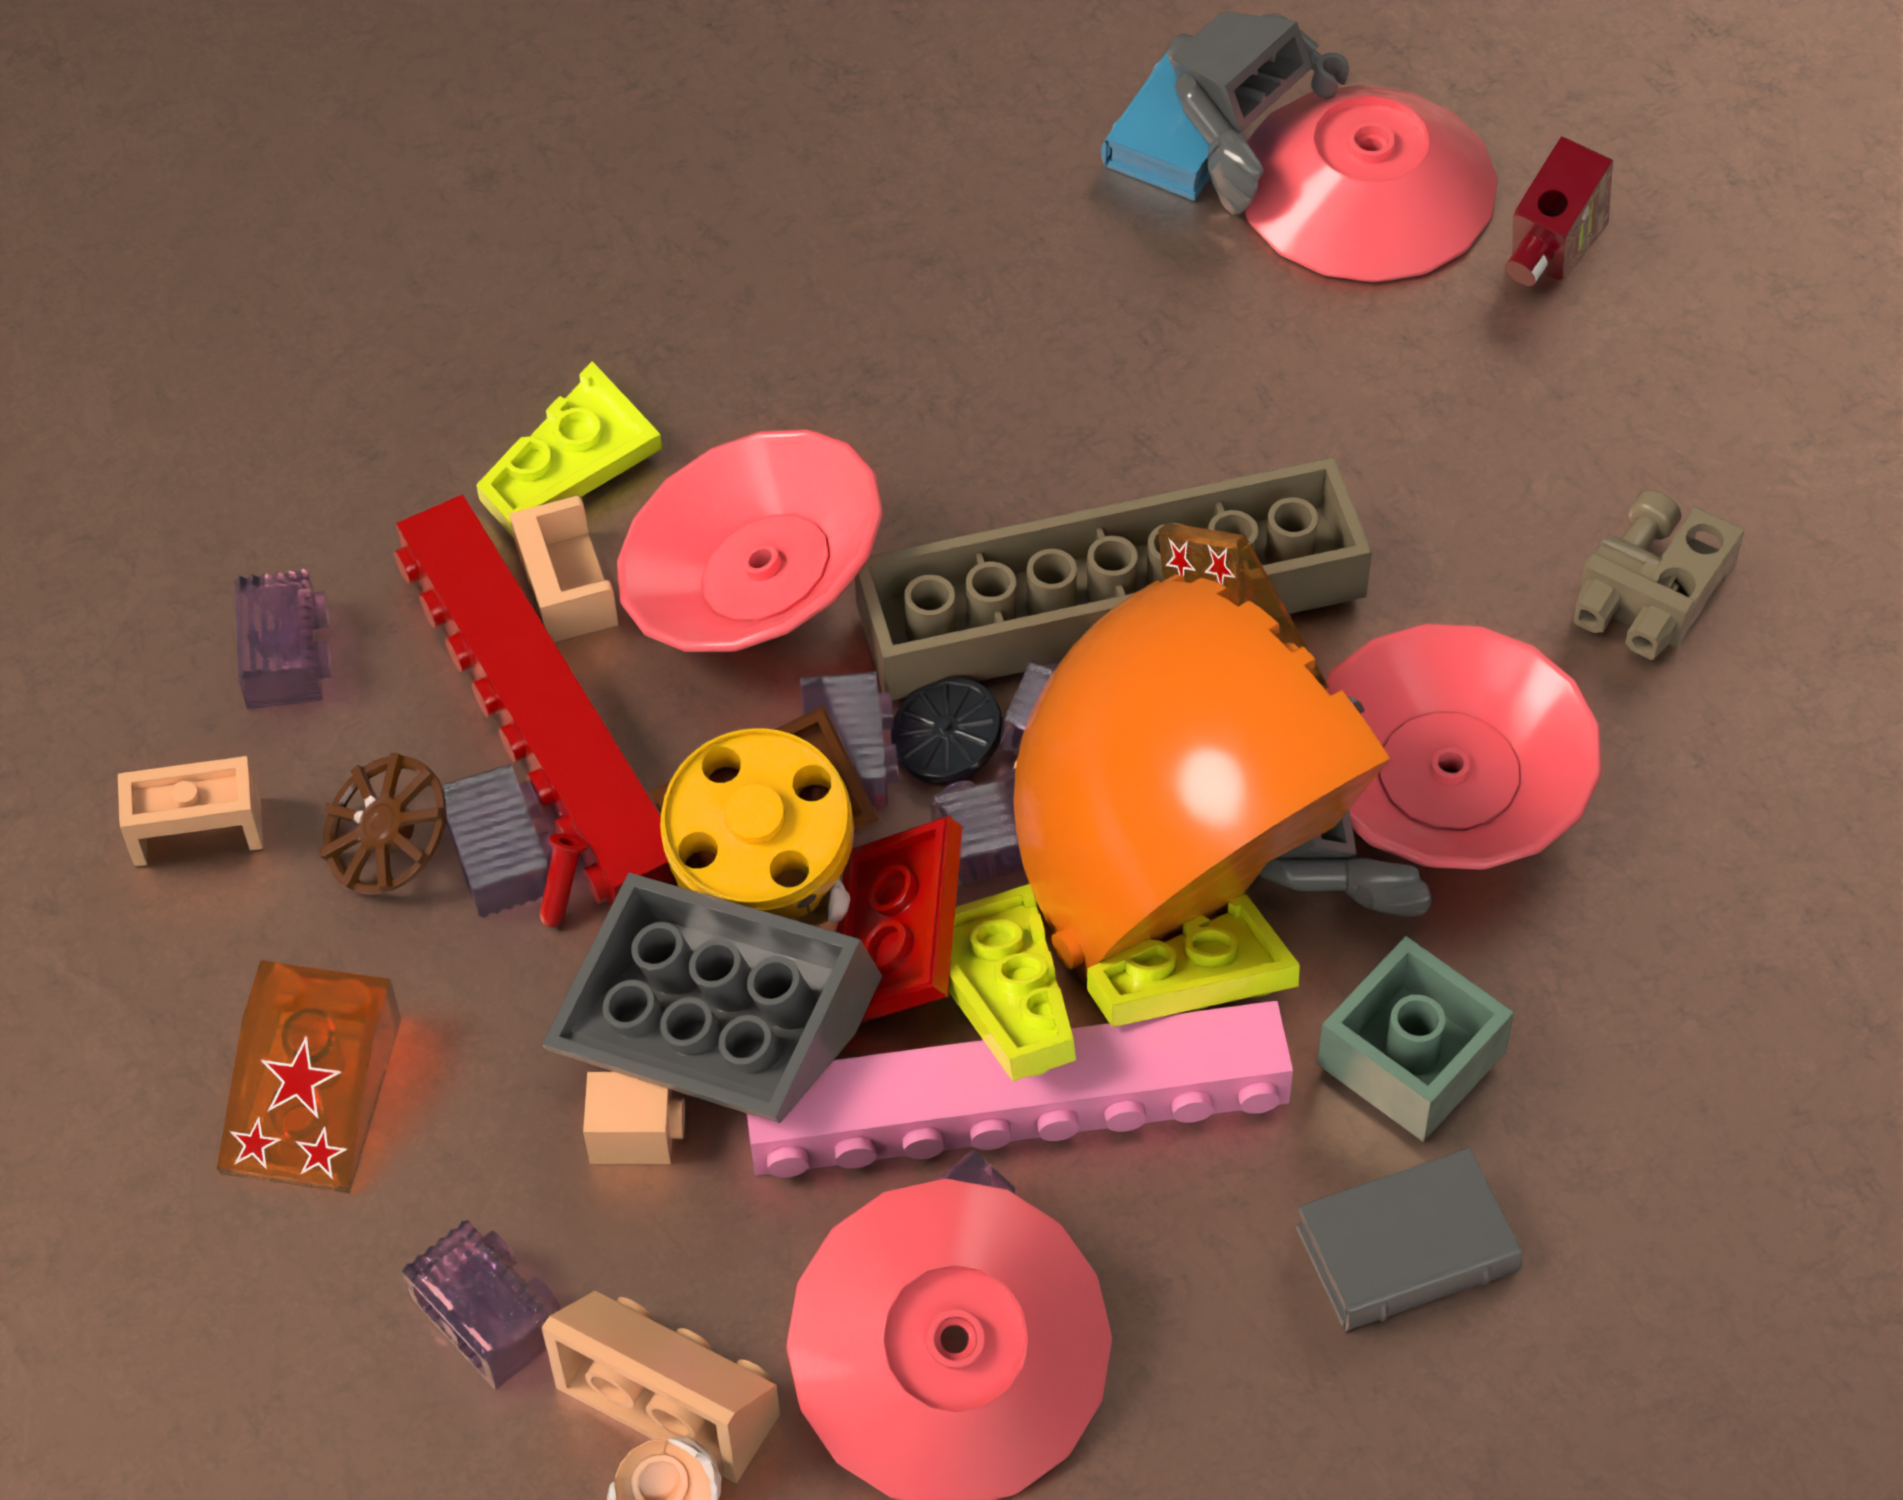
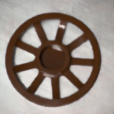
M391 753L390 756L377 759L364 767L359 765L351 770L352 777L340 789L333 803H326L323 811L327 814L323 834V847L319 849L321 858L326 860L331 873L340 884L361 894H382L393 891L410 882L425 868L435 854L445 829L447 815L446 798L438 777L421 761L399 753ZM408 769L417 772L418 775L395 798L396 786L401 770ZM386 771L381 795L377 798L369 779ZM431 786L436 800V807L410 811L406 806L423 789ZM359 789L365 802V809L357 811L346 808L352 796ZM341 819L358 823L355 830L337 839ZM435 822L430 841L423 851L410 840L414 831V824ZM362 842L346 870L342 865L339 854ZM403 849L416 862L405 873L394 879L390 868V854ZM376 850L378 884L361 882L359 877L371 853Z

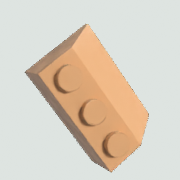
M594 1290L550 1315L542 1326L556 1389L653 1440L687 1437L697 1441L713 1453L720 1475L736 1484L780 1416L777 1385L774 1384L772 1377L764 1369L747 1360L740 1359L734 1363L713 1352L710 1344L693 1331L678 1328L674 1332L653 1321L652 1316L644 1307L631 1299L619 1297L614 1301Z

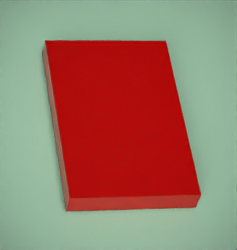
M950 816L878 839L851 850L842 878V884L850 896V903L846 915L838 923L837 933L861 939L882 975L861 1023L948 997L963 826Z

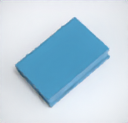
M1167 51L1161 61L1155 64L1153 72L1123 115L1114 122L1111 132L1101 146V158L1103 164L1109 169L1195 201L1211 178L1207 159L1209 145L1189 121L1175 94L1174 87L1177 77L1169 61Z

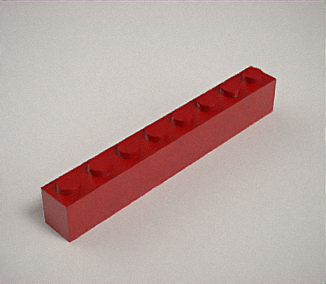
M459 495L397 522L396 527L401 548L393 551L402 577L408 585L415 582L419 584L423 593L419 594V599L426 617L433 628L441 625L444 626L449 637L445 638L446 646L455 666L460 672L469 669L476 680L472 682V689L481 710L486 717L494 714L497 715L503 725L498 729L499 735L509 757L514 763L523 759L530 773L526 774V779L534 799L541 809L551 806L558 818L554 821L556 833L575 835L587 842V850L580 852L579 855L587 866L582 868V873L594 900L598 904L607 900L611 907L628 873L678 886L662 843L661 815L464 495Z

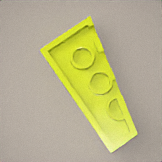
M1030 884L957 906L955 909L948 991L1010 1079L1016 1081L1028 1076H1038L1052 1068L1076 1061L1072 1030L1061 989L1057 984L1051 952L1047 947L1042 918L1038 913L1036 899Z

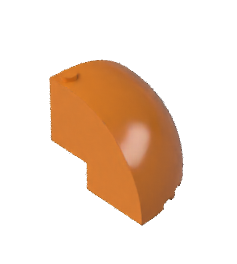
M1173 575L1162 582L1157 580L1119 603L1096 621L1071 647L1045 683L1031 710L1021 739L1015 770L1014 813L1016 835L1023 867L1034 897L1053 932L1052 944L1058 958L1066 968L1070 970L1074 968L1083 984L1087 982L1089 967L1148 939L1164 942L1183 932V923L1199 915L1209 918L1228 908V902L1242 896L1269 861L1334 828L1391 759L1344 691L1340 690L1330 696L1315 678L1313 668H1315L1316 658L1304 646L1299 648L1293 643L1284 645L1276 637L1280 634V627L1275 619L1251 601H1247L1240 606L1235 605L1229 601L1230 597L1227 587L1212 580L1199 578L1192 583H1186L1183 575Z

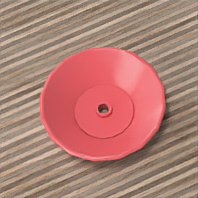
M1358 84L1337 88L1335 97L1330 99L1319 97L1313 91L1271 112L1246 141L1259 159L1264 170L1263 175L1257 181L1259 188L1254 196V200L1249 208L1245 210L1248 223L1279 255L1323 276L1377 283L1425 275L1466 253L1493 217L1498 177L1484 141L1452 110L1410 91Z
M810 429L760 431L709 449L668 477L633 518L617 560L621 605L645 636L684 652H736L789 634L834 603L868 561L883 517L877 474L851 444Z
M1422 624L1371 639L1333 668L1323 684V687L1330 696L1343 690L1347 697L1355 698L1362 703L1365 709L1361 713L1362 717L1369 724L1371 730L1391 758L1349 809L1352 829L1369 845L1424 867L1486 870L1540 853L1580 821L1602 775L1600 725L1576 680L1535 646L1482 626ZM1441 768H1452L1458 772L1448 773Z
M945 1178L883 1192L830 1230L797 1282L786 1348L800 1411L837 1464L893 1499L996 1500L1017 1495L1070 1456L1102 1403L1112 1335L1098 1275L1061 1223L1008 1189ZM946 1327H959L966 1334L967 1344L962 1352L956 1354L949 1353L943 1348L940 1339L941 1333Z

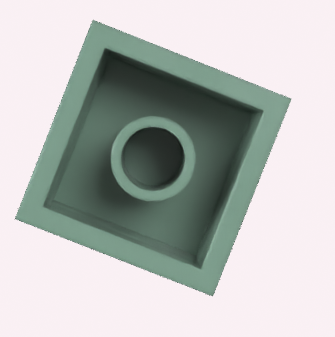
M1405 936L1322 1023L1317 1065L1424 1142L1506 1053L1514 1012Z

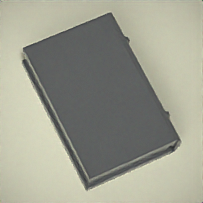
M1471 1148L1301 1205L1298 1209L1302 1222L1297 1223V1232L1345 1332L1378 1320L1383 1322L1389 1316L1480 1284L1486 1286L1489 1284V1281L1517 1272L1522 1266L1520 1245Z

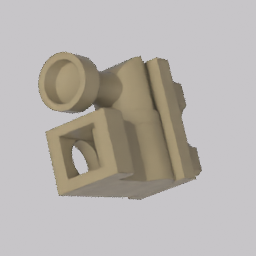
M1655 490L1641 491L1628 511L1631 527L1622 538L1607 536L1603 539L1596 552H1592L1585 563L1575 607L1574 623L1593 633L1603 632L1612 618L1631 626L1627 632L1625 643L1631 651L1650 660L1655 659L1668 644L1678 649L1687 634V629L1696 621L1720 581L1725 582L1736 566L1745 529L1694 506L1663 555L1659 557L1649 552V549L1654 539L1662 540L1671 535L1681 520V511L1678 505L1667 495ZM1705 531L1712 533L1721 542V548L1716 549L1695 539L1696 532Z

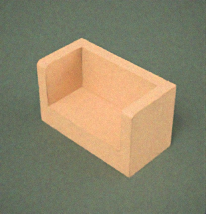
M574 496L509 513L516 552L536 613L552 640L558 642L617 626L618 618L614 592L610 581L604 580L588 534L585 508L581 497Z
M248 756L118 773L120 829L134 866L148 864L146 838L242 825L250 851L263 849L260 796Z

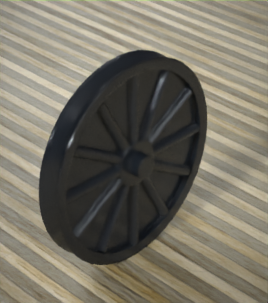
M946 677L916 689L900 705L891 727L892 748L902 766L916 778L933 783L957 781L978 771L994 755L1003 733L1002 712L991 692L982 684L963 677Z

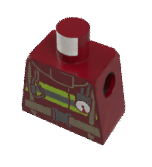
M1563 136L1560 137L1515 210L1513 216L1512 255L1505 264V269L1510 277L1527 286L1534 285L1542 273L1556 280L1566 279L1609 223L1613 172L1612 159Z

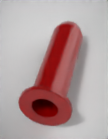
M566 833L552 834L548 840L549 844L554 848L539 914L542 924L552 928L560 926L565 919L579 853L586 851L588 847L587 842L582 838Z

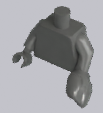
M1225 12L1216 16L1195 36L1187 34L1177 35L1169 46V61L1177 77L1174 87L1175 94L1187 118L1209 145L1207 159L1213 186L1224 208L1235 216L1243 213L1253 202L1259 188L1257 181L1264 171L1259 159L1244 137L1238 132L1246 129L1309 70L1312 69L1314 71L1311 81L1314 93L1324 99L1335 97L1338 83L1345 85L1349 72L1348 62L1343 55L1338 53L1321 55L1316 51L1319 45L1299 29L1297 21L1288 20L1281 14L1256 16Z
M1348 697L1360 714L1365 711L1359 700ZM1349 810L1334 828L1269 861L1260 872L1262 878L1296 891H1345L1362 906L1386 914L1404 917L1421 916L1432 905V895L1429 892L1428 884L1420 880L1419 871L1415 867L1368 858L1346 859L1357 854Z

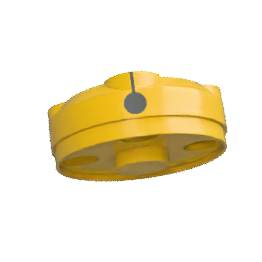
M766 728L742 729L729 732L697 748L686 758L673 775L664 797L661 812L662 843L669 866L679 887L781 917H801L809 914L819 905L822 897L831 889L842 874L848 862L854 839V821L849 794L841 776L831 762L817 748L800 737ZM732 767L739 770L738 775L726 783H715L709 780L710 775L719 768ZM811 785H822L830 790L824 798L817 801H806L798 797L803 789ZM699 851H709L717 855L709 866L701 869H693L685 865L687 859ZM790 869H798L808 875L805 881L795 887H783L776 883L777 877Z

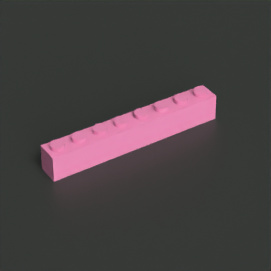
M1278 1001L1167 1015L1117 1027H1112L1107 1023L1071 1028L1076 1061L1052 1068L1044 1074L1028 1076L1016 1081L1010 1079L983 1040L833 1060L780 1124L747 1114L754 1175L770 1174L774 1177L789 1178L800 1175L807 1169L839 1165L843 1168L854 1169L867 1166L875 1160L907 1156L911 1159H927L945 1150L974 1147L979 1150H994L1007 1145L1011 1141L1040 1137L1047 1141H1060L1074 1136L1077 1132L1106 1128L1115 1132H1126L1137 1129L1144 1123L1172 1119L1183 1123H1192L1206 1119L1211 1114L1238 1110L1250 1114L1264 1113L1278 1105L1289 1104L1293 1068Z

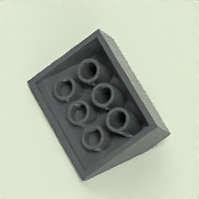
M628 873L542 1045L547 1051L780 1124L855 1035L882 975L861 939Z

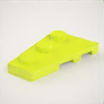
M593 361L579 374L580 383L566 398L559 396L546 410L547 419L530 437H520L476 485L479 500L512 537L513 532L509 513L574 496L582 497L662 449L661 434Z
M1244 894L1229 901L1228 913L1210 921L1205 916L1199 915L1183 923L1182 935L1165 943L1148 939L1089 967L1087 972V991L1112 1027H1117L1185 1011H1199L1212 1005L1244 998L1263 997L1272 992L1299 987L1300 964L1248 895Z

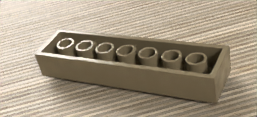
M1335 458L1317 460L870 555L866 564L855 576L856 604L885 701L908 697L916 689L946 677H963L978 682L1060 664L1071 647L1084 633L1119 603L1157 580L1162 582L1173 575H1179L1176 567L1165 566L1174 556L1169 539L1178 549L1187 542L1186 559L1196 571L1184 569V580L1186 583H1192L1199 578L1219 583L1217 575L1204 573L1213 563L1208 545L1218 557L1227 548L1225 565L1236 577L1224 576L1223 586L1228 589L1229 601L1237 606L1251 601L1272 618L1365 598L1367 595L1372 551Z

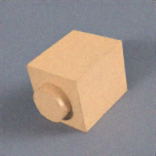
M587 1072L583 1134L589 1164H671L672 1139H683L685 1133L684 1098H673L671 1089L617 1072Z

